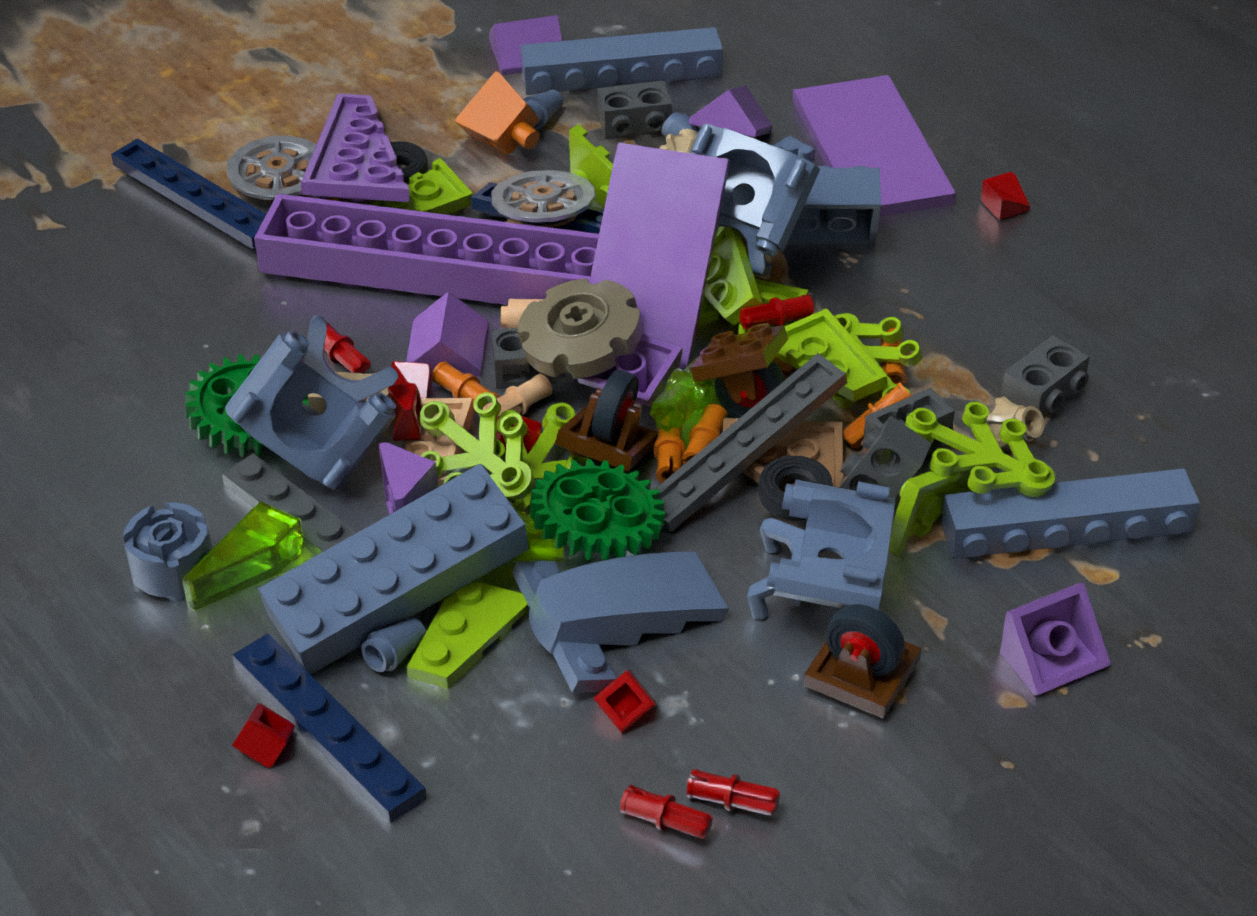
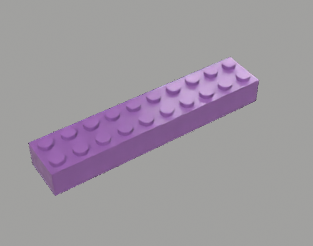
M277 194L254 240L259 272L437 296H443L449 291L458 299L508 305L509 298L545 299V291L554 286L577 279L587 278L590 281L599 234Z

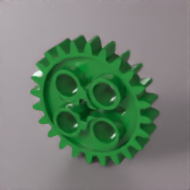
M239 354L237 362L234 363L227 357H223V366L219 367L211 362L209 363V373L199 370L197 372V380H190L189 391L185 392L186 419H189L190 430H198L199 440L209 438L210 448L224 444L225 454H228L233 448H239L240 457H244L248 449H253L259 457L262 454V448H266L264 444L249 435L239 424L231 419L225 409L227 403L260 361L258 354H255L251 361H246L244 356ZM306 395L303 403L309 406L308 395Z
M587 459L586 466H580L575 460H571L570 469L557 464L555 473L546 470L543 479L536 480L535 489H532L529 516L535 519L534 529H543V540L555 538L554 548L559 549L567 545L570 547L569 555L571 556L575 555L578 551H584L586 560H591L595 553L600 554L604 561L609 559V554L614 553L620 558L625 557L626 551L639 555L641 546L650 549L652 540L659 539L660 530L663 528L665 502L659 500V490L650 489L651 480L638 481V471L626 474L622 464L615 469L609 468L607 460H604L601 466H595L591 459Z

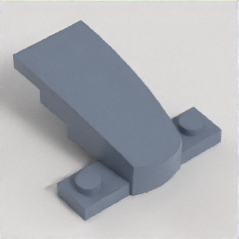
M695 551L650 553L620 557L579 566L560 572L555 561H517L512 573L530 608L529 622L532 631L545 649L554 655L572 693L601 692L616 679L598 644L637 646L643 633L680 634L686 621H723L729 609Z

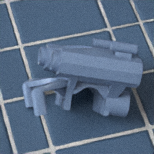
M704 123L689 153L724 158L730 162L718 226L733 228L744 236L748 245L749 262L753 273L759 276H767L771 272L772 265L766 261L765 254L776 256L777 252H782L785 249L820 169L816 164L798 157L787 150L727 128ZM744 186L754 190V199L746 205L737 204L733 200V192L737 187Z
M315 315L309 324L308 339L295 330H289L288 333H280L227 403L225 409L227 415L249 435L310 478L336 490L342 487L395 419V403L388 396L379 393V391L393 385L398 379V373L392 367H385L383 370L362 380H350L335 373L326 362L323 354L327 330L326 320L320 315ZM315 393L322 396L326 401V410L319 414L303 403L306 395Z
M795 480V485L786 484L782 509L790 510L789 516L807 519L806 529L797 528L775 518L765 519L761 523L760 533L766 552H778L781 549L780 542H783L790 548L792 558L791 560L781 558L780 564L771 562L769 576L753 583L749 587L746 597L752 617L754 619H765L768 616L769 611L765 597L773 594L792 599L791 605L799 606L801 600L836 608L861 604L879 610L895 506V498L888 497L890 487L859 481L856 491L801 480ZM825 551H832L839 554L842 559L820 558L818 555Z

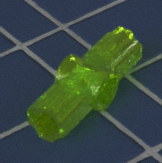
M698 357L684 370L676 368L672 372L664 392L653 402L650 415L654 418L656 427L669 432L672 428L681 427L693 413L698 415L703 413L715 389L714 382L716 378L694 382L690 367Z

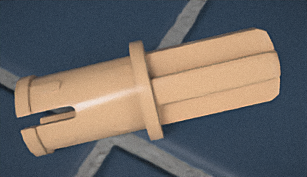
M540 373L518 387H508L505 394L497 398L501 404V411L497 416V421L501 413L506 410H514L520 415H524L528 412L531 405L550 396L553 390L548 378ZM492 403L486 404L483 410L488 409Z

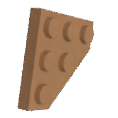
M723 418V432L738 419ZM802 421L747 467L743 473L759 484L762 470L773 460L785 456H804L824 465L831 474L833 487L839 488L843 479V473L840 472L843 465L842 422ZM795 481L782 483L780 486L781 491L785 492L786 484L795 485Z

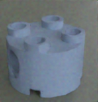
M178 502L164 503L165 509L154 511V506L147 507L133 516L124 529L123 538L132 581L136 587L147 594L167 597L173 602L184 601L191 596L192 591L208 580L215 568V559L206 520L199 510L191 505Z

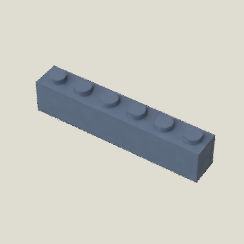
M716 27L520 45L521 69L526 95L540 94L550 90L564 92L662 80L664 82L722 77L723 48Z
M1183 468L1056 482L1050 490L1040 497L1026 496L1019 492L1016 487L993 489L986 494L975 492L946 494L943 501L941 526L953 559L1193 532L1200 502Z

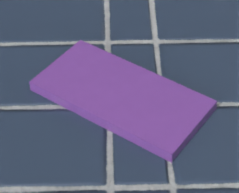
M889 75L793 90L792 101L826 166L832 168H852L855 166L880 168V217L955 205L956 192Z
M618 143L589 283L597 284L603 280H610L623 285L633 293L643 321L642 334L683 348V354L674 382L686 384L730 162L724 158Z

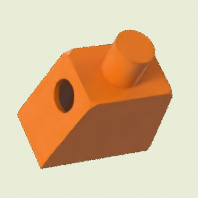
M498 71L492 74L454 120L469 136L505 154H511L519 144L525 149H532L540 138L539 132L533 128L538 122L539 117Z

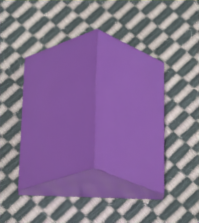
M558 15L493 24L489 33V40L502 75L522 72L520 45L562 41Z
M747 86L727 90L692 115L689 120L691 125L702 127L706 123L751 137L770 133L773 126Z
M448 291L414 318L406 362L430 364L432 373L440 362L446 361L464 374L470 373L481 377L488 321Z
M642 334L637 347L631 354H623L615 359L617 364L615 367L593 376L578 378V383L596 389H603L614 371L624 370L636 375L639 379L636 402L646 406L668 405L683 354V348Z
M387 442L379 444L385 502L389 515L438 488L436 462Z
M1084 582L1077 583L1006 612L1000 654L1034 695L1042 694L1111 665Z

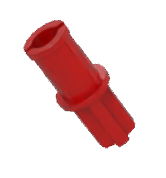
M806 294L785 300H780L777 297L771 298L769 303L742 308L739 322H741L745 330L764 323L774 325V327L784 325L785 322L803 319L814 314V304L812 298Z
M326 322L327 330L324 350L327 352L330 361L336 364L340 362L351 373L365 374L366 370L371 367L370 360L354 347V341L349 336L341 335Z
M693 769L690 773L694 780L688 779L686 790L688 798L725 805L727 811H732L736 807L765 815H773L778 809L780 792L775 788L741 781L740 776L736 774L729 778L703 772L699 769Z
M634 785L628 786V790L624 791L620 802L621 813L656 824V828L661 831L670 827L703 839L708 836L713 822V817L710 814L676 803L674 795L667 794L664 797Z

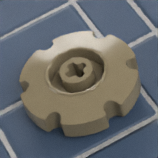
M587 278L568 281L545 291V299L538 302L533 301L527 306L518 324V335L526 360L533 368L552 377L568 372L572 374L574 379L593 376L617 365L615 359L623 354H631L637 347L643 333L640 309L637 307L635 296L629 289L610 280L590 284Z

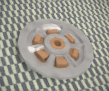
M270 136L252 141L238 149L230 158L227 167V177L233 188L246 196L255 197L260 200L273 202L277 194L301 196V181L316 144L308 139L294 136Z
M556 170L530 171L513 175L499 182L492 190V206L500 214L510 217L517 224L548 228L571 222L578 214L587 210L595 201L594 186L586 178L571 172Z

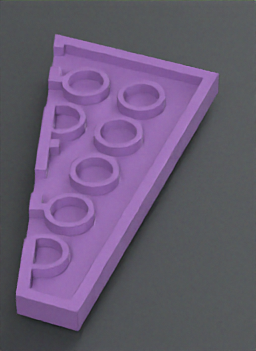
M337 94L302 178V195H312L317 199L341 197L355 202H362L367 199L409 202L408 185L403 182L402 170L397 167V158L388 136L384 135V126L378 120V111L370 95Z

